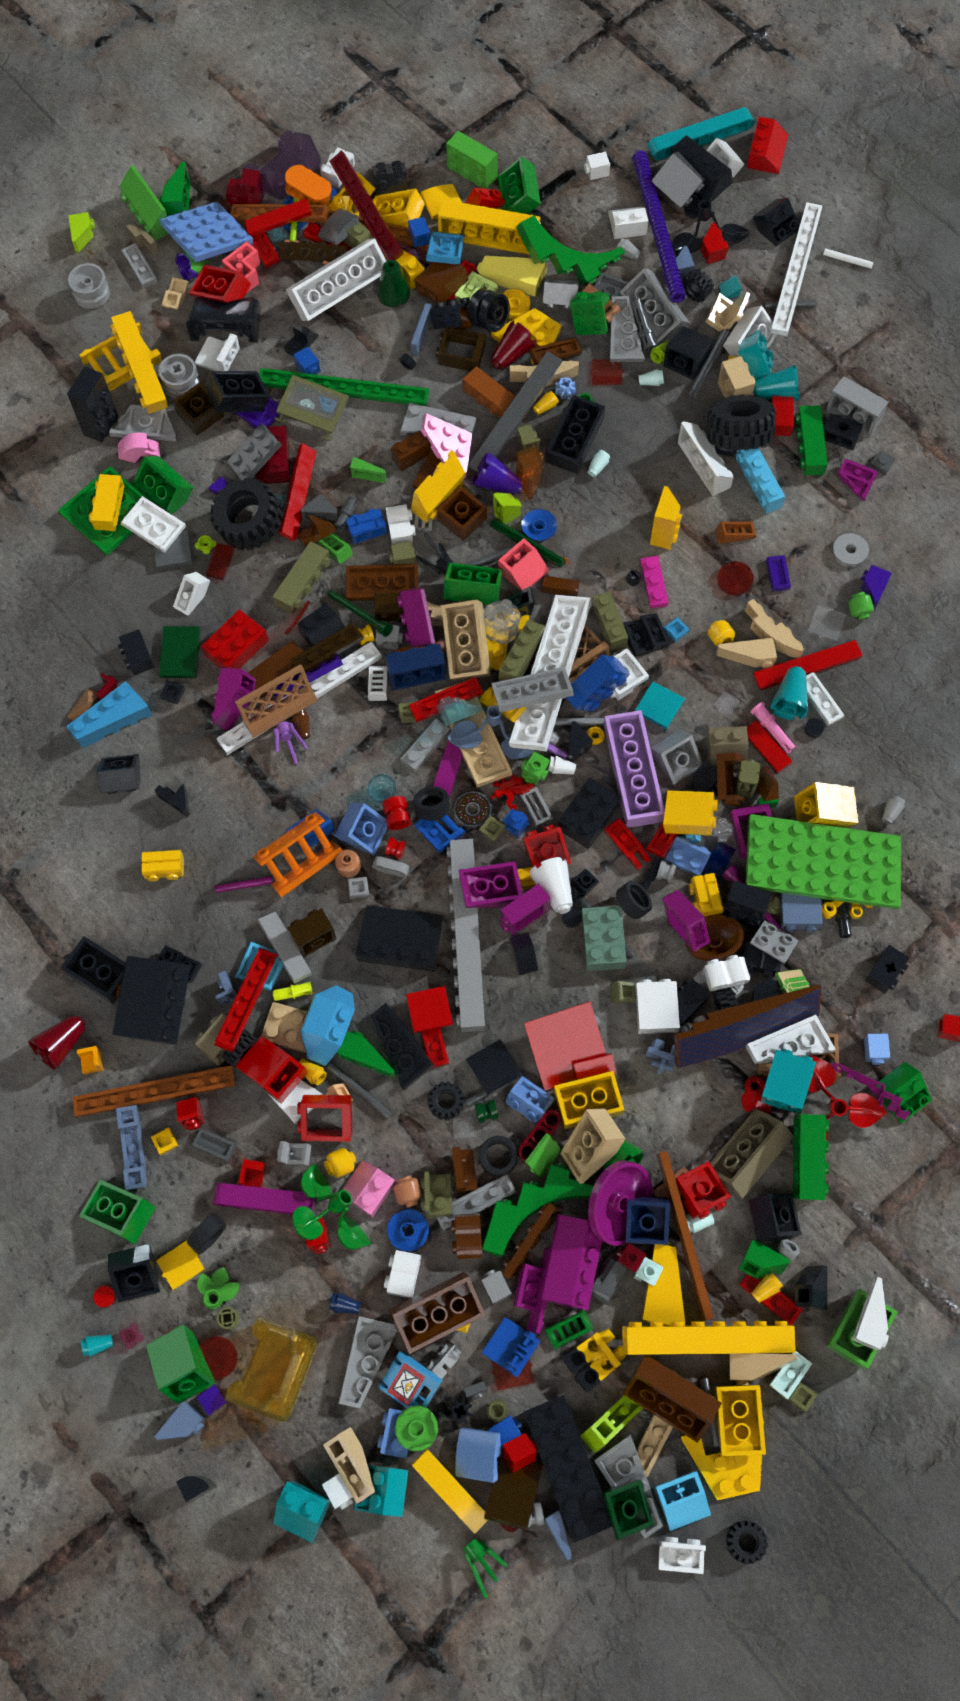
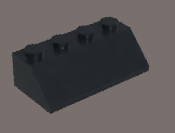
M687 135L674 146L669 158L673 153L680 152L705 179L703 182L704 187L699 193L695 192L701 199L712 202L733 183L731 169Z

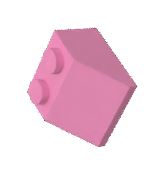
M362 1160L342 1190H346L351 1194V1204L373 1218L396 1182L380 1169Z

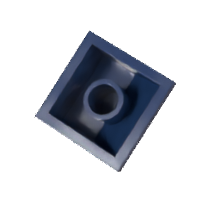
M647 1196L627 1200L626 1243L668 1245L670 1213L668 1197Z

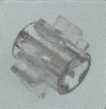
M717 818L716 828H712V837H716L718 842H727L728 837L733 835L732 822L728 823L727 818Z

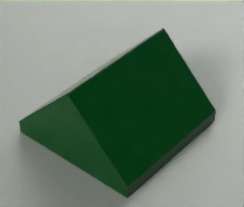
M641 1479L609 1487L603 1493L616 1540L654 1525Z

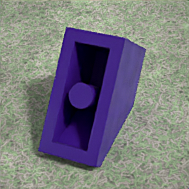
M871 565L869 571L865 570L861 580L864 582L861 589L865 594L871 596L875 610L892 573Z

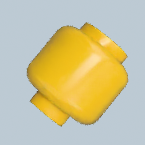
M720 620L711 624L708 629V636L713 644L718 647V644L732 643L735 632L728 622Z
M340 1148L326 1156L324 1165L330 1176L340 1178L354 1171L356 1158L352 1151L348 1152L347 1149Z

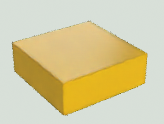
M169 1127L151 1136L160 1156L179 1146Z

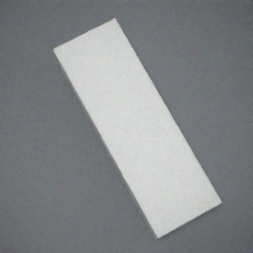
M812 672L806 675L807 698L826 725L830 726L844 718L843 712L815 673Z

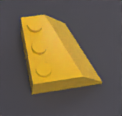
M452 449L447 454L448 459L445 463L440 462L436 466L437 468L433 476L429 475L414 491L411 511L419 516L421 520L423 519L426 524L430 519L434 520L437 517V508L463 485L465 471Z
M667 486L663 488L654 516L650 545L671 550L672 543L676 544L682 514H680L681 506Z

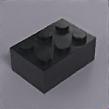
M210 371L204 386L217 413L264 412L270 398L257 371Z
M589 777L558 820L557 827L560 826L562 833L589 849L619 808L621 797Z
M83 936L60 969L73 980L109 1003L114 1004L118 998L116 996L117 988L122 983L125 962Z

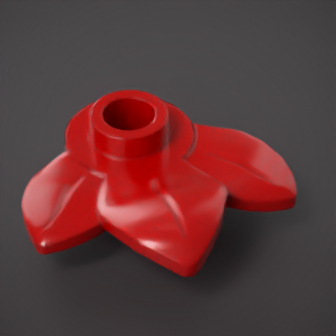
M751 1076L746 1080V1091L741 1097V1103L747 1113L756 1108L766 1114H770L772 1106L761 1103L766 1082L758 1076ZM751 1084H757L758 1089L753 1090Z

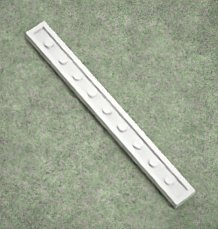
M806 202L772 324L771 333L788 335L822 205Z
M369 642L342 659V666L312 681L310 686L313 693L318 699L382 658L381 653L372 642ZM242 722L216 739L225 753L229 755L254 738Z

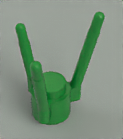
M476 1537L463 1548L466 1553L464 1558L469 1563L483 1598L487 1599V1593L474 1562L476 1563L479 1560L494 1582H497L498 1579L483 1559L484 1551L503 1567H506L507 1563L492 1551L483 1540L479 1542Z

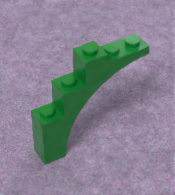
M535 215L516 226L534 264L538 262L543 264L551 260L558 275L563 272L566 275L574 270L581 286L586 283L592 284L596 282V277L601 274L600 271L608 267L607 263L611 261L614 264L625 253L622 246L603 253H584L573 250L551 237L541 226Z
M556 1163L555 1166L551 1165L544 1188H541L539 1183L529 1181V1183L523 1184L517 1206H514V1202L506 1199L496 1202L482 1249L483 1252L503 1258L507 1245L516 1230L531 1215L549 1203L568 1199H590L595 1183L592 1186L585 1184V1182L579 1184L576 1177H573V1180L569 1179L570 1170H567V1166Z

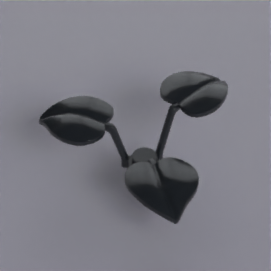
M695 193L692 196V202L687 207L684 206V213L692 219L698 217L694 235L684 232L675 237L673 247L678 253L681 252L684 246L688 247L690 253L696 252L700 248L702 241L697 238L701 221H708L712 217L718 229L720 228L715 212H712L711 202L701 199ZM732 223L725 224L721 229L724 241H727L728 245L738 244L750 234V231L746 228Z

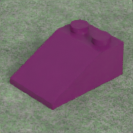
M516 861L458 870L466 908H504L523 895Z

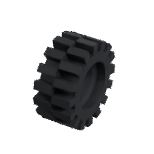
M700 269L691 270L682 280L685 294H688L689 299L692 297V301L695 302L696 300L698 303L700 301L701 303L704 302L714 290V284H711L713 282L712 279L709 280L710 276H706L704 271L701 273Z
M731 988L713 992L715 1009L717 1011L738 1006L735 994H733Z
M244 1029L234 1052L225 1049L222 1058L236 1068L235 1066L258 1039Z
M443 1081L439 1085L435 1084L434 1088H431L429 1091L428 1106L432 1114L437 1116L438 1119H454L463 1110L464 1095L460 1087L458 1088L455 1083L451 1084L449 1081L444 1083ZM442 1094L452 1095L454 1103L451 1107L442 1108L438 1104V1099Z
M742 1520L734 1523L735 1525L729 1528L730 1531L726 1535L727 1550L732 1557L744 1564H754L763 1559L762 1556L766 1554V1547H768L766 1540L768 1538L764 1530L758 1524L751 1521ZM743 1533H750L755 1539V1546L751 1551H743L739 1546L738 1540Z

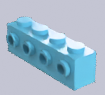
M759 448L737 450L735 455L736 461L740 465L744 476L747 478L765 513L781 509L785 495Z

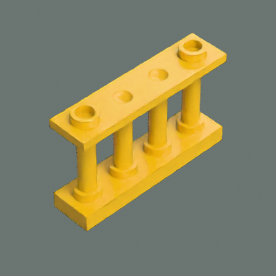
M138 322L136 325L139 333L142 334L141 324ZM117 334L90 349H85L79 354L83 365L90 363L95 371L103 373L109 392L132 380L127 370L130 368L129 364L121 367L110 352L118 347L116 339H118ZM143 341L153 367L159 365L162 362L158 349L150 351ZM105 355L115 372L106 375L95 359Z

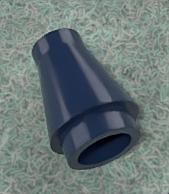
M340 1292L338 1294L333 1293L329 1310H332L333 1313L358 1315L361 1302Z

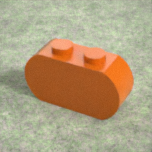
M294 165L286 171L285 191L288 195L297 198L299 201L307 198L309 205L329 206L331 202V184L329 181L303 165Z

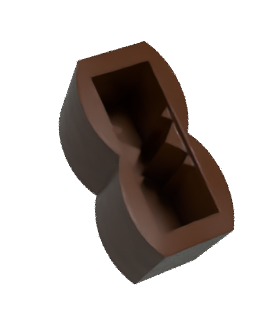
M480 1213L456 1214L455 1220H451V1232L456 1233V1241H452L453 1254H457V1259L482 1258Z

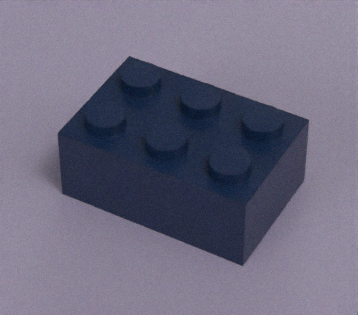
M429 644L426 647L410 648L402 652L394 651L386 655L392 691L446 680L445 661L440 644Z

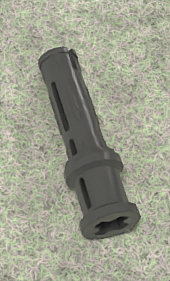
M637 298L630 303L640 330L638 336L642 340L643 351L650 352L658 344L654 341L653 330L649 328L641 299Z

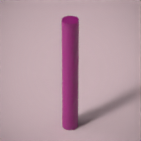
M268 876L215 885V892L220 893L273 884V878Z

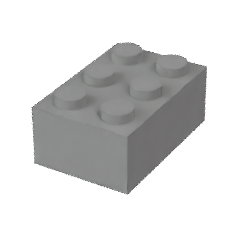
M843 376L832 391L826 412L862 423L861 432L871 437L881 424L889 402Z

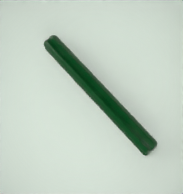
M492 519L490 523L491 528L517 543L524 538L537 549L542 558L557 567L564 565L565 559L498 519Z

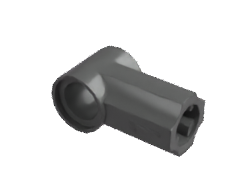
M611 1259L600 1278L598 1277L593 1284L591 1296L606 1305L616 1290L615 1286L622 1278L626 1268Z

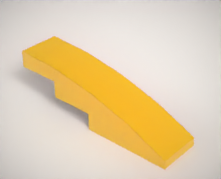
M427 1448L411 1464L474 1534L488 1521L484 1519L485 1511Z

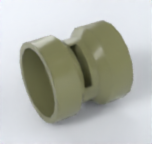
M225 1307L218 1312L216 1320L220 1327L226 1330H234L239 1326L241 1317L235 1309Z

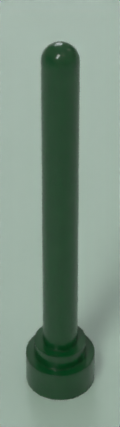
M328 591V597L375 626L380 635L387 637L391 634L393 630L391 623L386 620L379 621L334 591Z

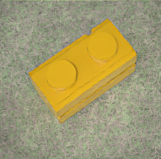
M181 850L142 852V875L148 881H158L159 878L177 880L178 877L184 876V856Z
M715 873L692 877L690 884H688L689 894L693 895L695 900L692 904L704 917L721 915L724 909Z

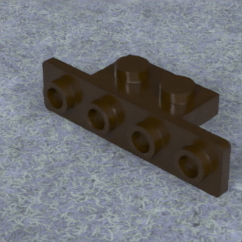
M281 241L279 258L283 260L332 262L345 254L347 247L343 245H328L327 242L313 244L311 241H302V243Z

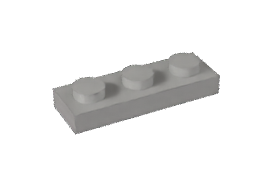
M435 719L401 757V762L416 772L451 732L450 728L438 719Z

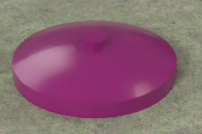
M626 1160L618 1161L606 1168L597 1179L589 1200L588 1216L591 1229L599 1240L615 1246L626 1244L627 1200L647 1196L653 1197L650 1176L641 1165Z

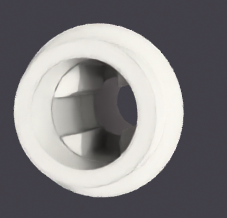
M550 756L549 760L551 761L547 771H550L551 774L574 775L576 764L558 756Z

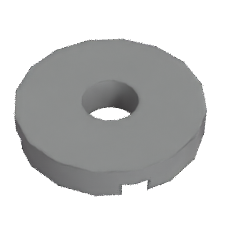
M848 533L839 536L835 540L832 553L836 562L842 566L857 567L862 565L867 559L869 547L864 538L857 534ZM846 548L854 549L855 553H848Z

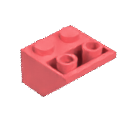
M524 538L498 560V569H503L502 575L519 591L532 587L549 572L537 549Z

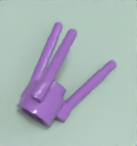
M280 722L276 725V729L273 730L275 735V752H279L280 738L282 741L287 742L295 764H298L290 741L292 735L294 734L305 749L308 746L294 729L293 723Z

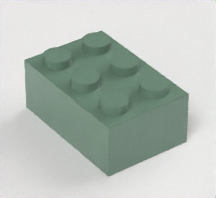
M620 906L582 908L581 921L586 971L625 969L627 961L622 908Z

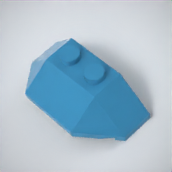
M336 985L314 995L300 1031L307 1052V1059L326 1066L339 1050L355 1011L353 993Z

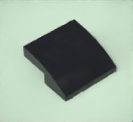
M657 613L642 615L639 620L623 622L628 635V645L634 657L645 655L670 645V641Z
M500 1039L466 1058L468 1065L487 1095L522 1075L514 1059Z

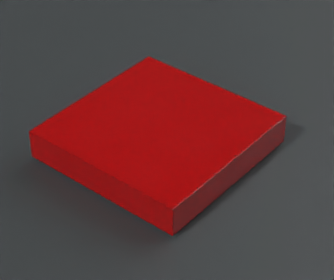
M445 986L406 994L414 1033L453 1025Z

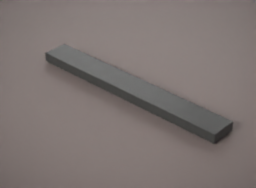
M548 351L469 463L468 467L477 473V467L487 452L495 457L498 456L561 365L562 359Z

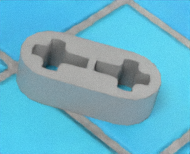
M380 856L375 857L372 865L377 871L399 877H407L410 868L405 863Z

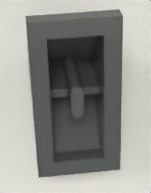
M322 494L301 508L303 521H310L308 515L328 519L330 522H336L338 518L337 509Z

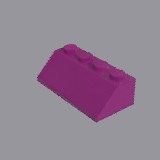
M557 1215L540 1299L572 1309H589L602 1241L595 1236L588 1220Z

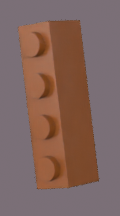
M477 366L462 379L463 391L476 399L478 404L485 406L492 415H496L499 418L503 416L516 397Z

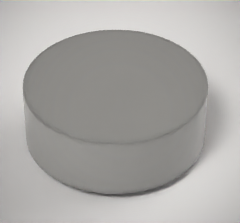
M783 1239L777 1247L780 1254L790 1260L796 1259L800 1253L798 1246L787 1239Z

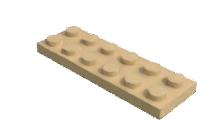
M449 686V687L440 689V690H438V691H435V693H438V692H440V691H443V690H445V689H447V688H450V687H452V686ZM478 697L443 711L451 731L457 723L464 720L474 722L477 725V729H479L486 718ZM488 723L479 733L482 736V742L477 747L472 749L459 748L477 788L512 775V770L492 727Z

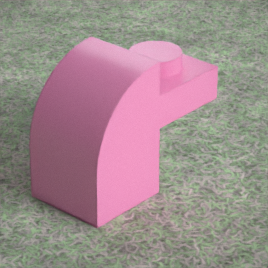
M145 433L128 434L118 443L119 459L135 463L141 456L160 457L159 442L147 439Z

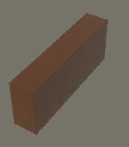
M294 640L248 672L249 675L256 679L254 690L294 668L291 659L304 652ZM268 692L261 694L260 698L265 697Z

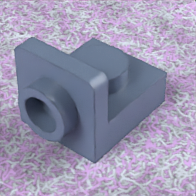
M226 971L218 974L220 980L217 981L222 993L216 995L215 998L219 1004H228L234 1000L237 994Z

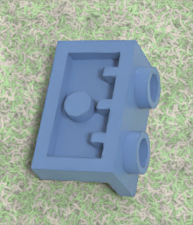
M676 836L665 862L670 865L674 864L676 868L693 876H700L709 860L711 852L704 846H696L690 840Z
M522 1076L509 1092L505 1102L512 1109L517 1110L526 1116L528 1120L537 1124L556 1098Z
M389 1408V1412H384L382 1425L385 1426L384 1435L380 1434L377 1448H381V1454L407 1459L408 1449L399 1443L395 1435V1423L402 1411Z

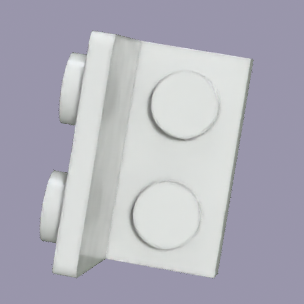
M230 333L225 341L209 336L198 354L195 364L213 371H228L240 349L237 335Z

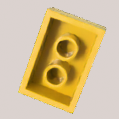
M614 1071L554 1086V1094L564 1130L576 1127L586 1109H606L611 1118L623 1115L624 1106Z

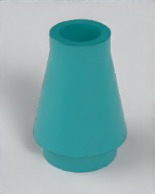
M111 1334L86 1336L85 1339H81L83 1356L92 1357L113 1347Z

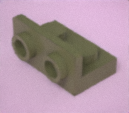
M429 1171L424 1172V1178L421 1179V1189L425 1191V1198H421L422 1211L426 1212L428 1218L452 1216L451 1174L430 1175Z

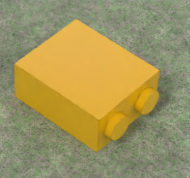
M668 790L663 821L665 833L712 835V828H716L714 811H718V800H715L714 792Z

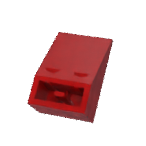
M263 1036L258 1039L235 1066L280 1104L285 1101L308 1073L303 1065Z

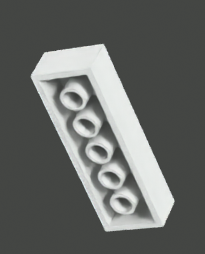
M375 238L367 239L287 288L286 292L301 320L309 321L380 277L386 260Z

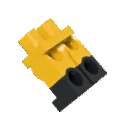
M609 1328L600 1333H595L562 1357V1361L573 1375L589 1362L592 1363L575 1376V1379L586 1393L620 1366V1362L627 1355L623 1353L621 1345L613 1351L610 1350L607 1344L615 1337Z

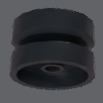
M481 288L472 295L467 309L468 319L473 326L497 332L505 326L509 318V300L504 294Z

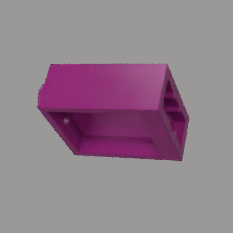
M769 803L731 810L729 820L740 859L746 858L747 860V847L745 846L739 822L749 821L750 814L772 817Z
M537 884L501 909L500 926L505 933L509 932L511 936H514L549 911L550 897L540 884Z
M679 889L662 899L669 926L693 952L710 943L704 916Z

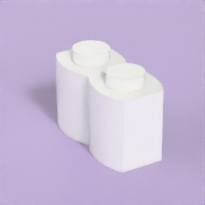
M407 504L386 507L392 545L399 542H412L413 536L416 534L414 525L410 524V520H413L411 509H407Z
M738 955L729 956L726 958V961H719V959L708 961L703 969L709 991L740 986L750 981L744 957H738Z
M396 1250L395 1255L391 1254L389 1267H392L390 1276L386 1275L384 1288H387V1294L409 1299L413 1298L421 1255Z

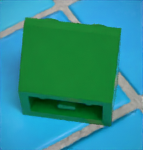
M906 1062L879 1081L885 1085L884 1091L903 1099L900 1103L901 1110L910 1111L906 1120L932 1101L921 1072ZM884 1097L883 1103L888 1108L892 1100ZM889 1110L899 1123L902 1124L906 1121L896 1117L895 1112Z

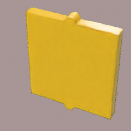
M187 1240L156 1260L163 1272L162 1277L167 1279L173 1290L205 1270L198 1258L199 1254L194 1252L187 1244Z

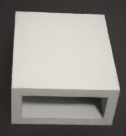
M661 979L659 982L641 980L639 983H636L638 1034L678 1033L680 1024L676 981Z

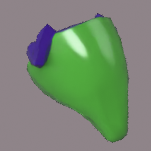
M177 253L176 265L179 267L182 278L187 281L197 278L204 265L210 266V262L207 259L195 262L187 253Z

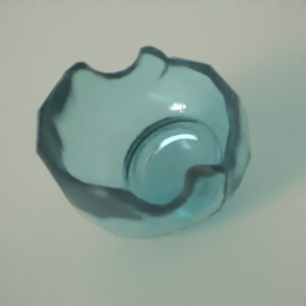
M383 773L371 778L367 785L368 796L373 802L382 804L385 799L394 796L396 792L395 781L391 776Z

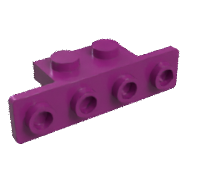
M550 1248L544 1249L540 1268L528 1264L521 1265L513 1306L531 1311L527 1332L531 1331L534 1334H540V1330L543 1328V1316L548 1305V1301L540 1299Z

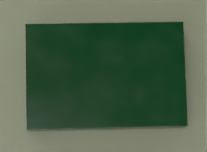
M163 626L159 669L160 678H197L200 626Z

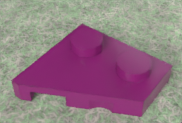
M845 458L837 476L861 501H865L878 471Z

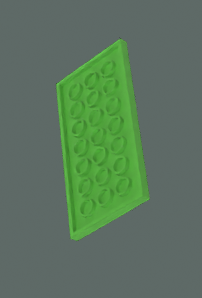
M750 814L748 821L746 884L765 891L899 909L901 907V836Z

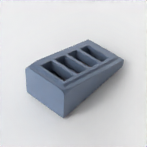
M558 1509L545 1517L544 1521L564 1558L570 1560L572 1554L562 1515Z

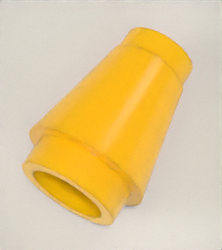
M552 391L546 392L532 408L539 416L556 407L559 400Z
M304 1058L299 1061L306 1068L308 1073L305 1078L312 1085L318 1086L325 1080L327 1073L323 1067Z
M773 1273L766 1274L751 1294L760 1303L780 1292V1288L783 1285Z

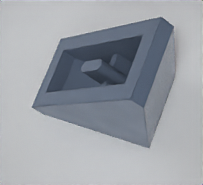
M684 246L676 258L681 279H684L695 267L688 247Z

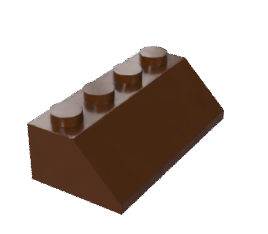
M464 1272L388 1310L409 1354L486 1315L469 1276Z

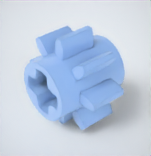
M569 377L560 378L559 383L555 382V394L559 395L561 399H570L571 394L576 393L575 381L572 382Z

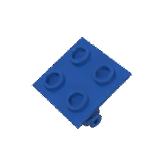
M505 1317L482 1354L518 1378L540 1343V1340L531 1331H525Z

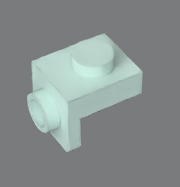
M645 1257L637 1272H635L634 1279L640 1282L643 1280L654 1286L663 1267Z

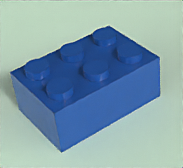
M602 654L571 684L574 696L566 698L577 710L595 711L604 699L609 698L613 694L614 689L622 686L627 681L626 678L630 674L618 658Z

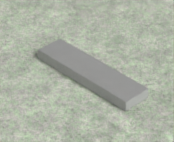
M276 911L258 919L260 927L274 951L278 954L293 983L312 976L311 970Z
M505 1174L453 1201L452 1216L436 1218L442 1230L445 1231L451 1227V1220H455L456 1214L479 1213L495 1205L497 1201H502V1199L516 1194V1190L508 1175Z

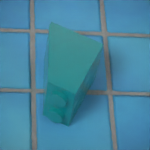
M781 1048V1050L776 1049L761 1103L795 1114H801L816 1062L813 1061L812 1057L806 1055L799 1057L792 1055L793 1052L784 1048Z
M287 1481L276 1505L273 1524L313 1543L331 1501L329 1498L295 1481Z

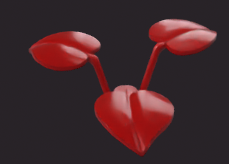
M813 1055L809 1056L816 1062V1066L808 1091L816 1093L822 1089L831 1100L828 1103L830 1113L826 1115V1120L834 1115L843 1116L850 1110L848 1114L849 1120L857 1127L866 1128L887 1114L882 1105L879 1107L880 1102L866 1093L852 1095L850 1106L842 1099H835L825 1088L831 1086L835 1081L836 1073L833 1066L825 1060Z

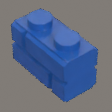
M370 509L364 514H354L349 519H346L347 529L353 544L387 534L386 523L380 509Z

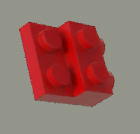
M552 824L543 827V832L537 833L536 830L525 833L526 837L522 838L532 868L534 866L539 868L542 866V861L560 857L562 861L565 859L567 865L572 863L560 826L555 827Z
M709 1161L675 1178L677 1187L685 1198L682 1202L693 1219L699 1217L702 1220L711 1214L710 1210L714 1208L716 1211H720L727 1206L726 1202L731 1198V1195Z

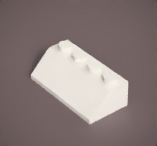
M682 422L678 444L711 495H717L731 488L733 474L725 467L722 457L717 455L714 445L710 444L707 440L706 433L697 424Z

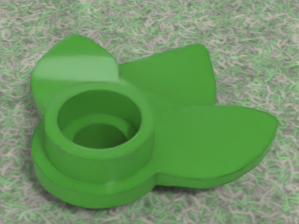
M222 1267L215 1271L211 1277L201 1274L197 1287L203 1294L204 1305L209 1309H217L223 1302L230 1301L236 1296L240 1284L236 1282L229 1283L228 1272ZM212 1295L217 1296V1300L214 1303L210 1301Z

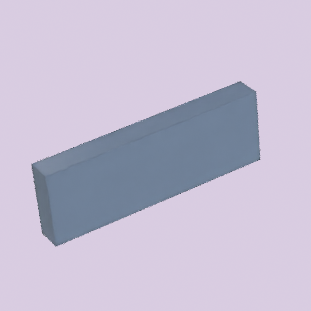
M425 303L410 343L412 355L418 356L432 318L431 304Z

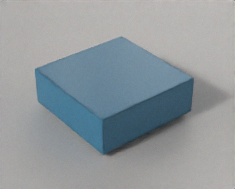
M678 617L664 627L665 632L674 642L684 637L690 630Z

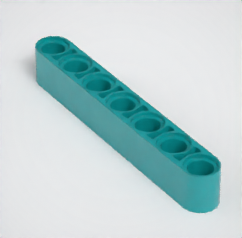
M743 107L655 137L648 142L647 147L653 158L658 161L668 158L674 146L686 135L700 146L714 142L716 138L723 139L747 131L753 127L755 120L749 110Z

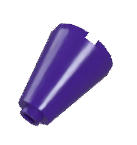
M489 452L481 459L477 467V475L474 474L472 485L511 495L519 494L523 487L522 479Z

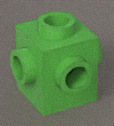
M534 751L529 760H524L521 766L523 770L521 777L530 784L538 785L539 781H544L549 771H547L551 760Z

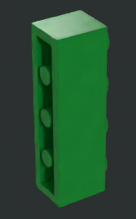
M821 405L799 406L794 420L795 424H798L796 438L800 441L798 443V453L801 454L800 469H803V476L825 475L828 464Z

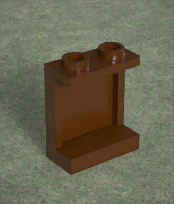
M737 753L716 754L718 800L723 801L724 804L729 806H740V802H746V798L735 795L734 765H740L741 761L744 760V756Z

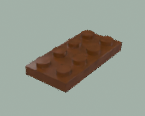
M418 564L346 566V600L370 601L374 600V593H399V591L418 588Z

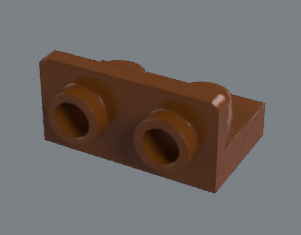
M452 1147L457 1193L477 1190L473 1150H460V1147Z

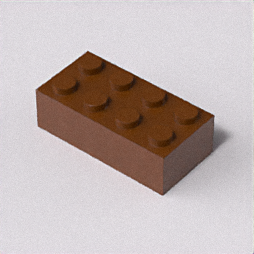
M647 1354L623 1392V1395L697 1443L713 1422L722 1404L714 1396L702 1391L694 1383L688 1382L674 1370L668 1369L659 1363L657 1359Z

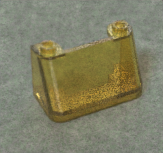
M258 1316L252 1328L254 1338L259 1340L243 1382L239 1380L233 1382L228 1388L225 1400L263 1416L285 1422L290 1417L314 1356L317 1341L314 1337L299 1330Z

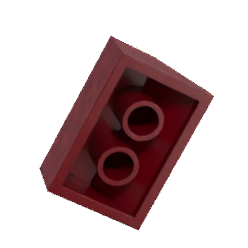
M286 426L268 427L282 446L255 474V479L265 484L290 482V465Z

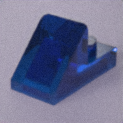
M718 841L702 874L715 873L716 881L719 882L736 849Z

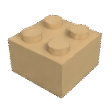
M742 356L722 362L718 385L723 396L728 398L733 395H753V389L756 385L755 378L750 375L748 364L744 362Z

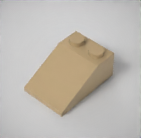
M586 1109L560 1154L579 1184H583L618 1152L625 1137L606 1109Z

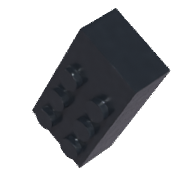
M84 366L67 395L83 435L103 442L104 438L109 435L112 425L117 422L118 413L103 373Z
M573 395L546 450V463L578 474L604 420L605 406Z

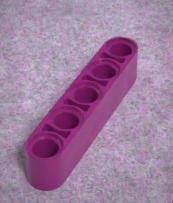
M216 1183L213 1205L290 1215L300 1206L308 1207L313 1211L315 1198H309L303 1192Z

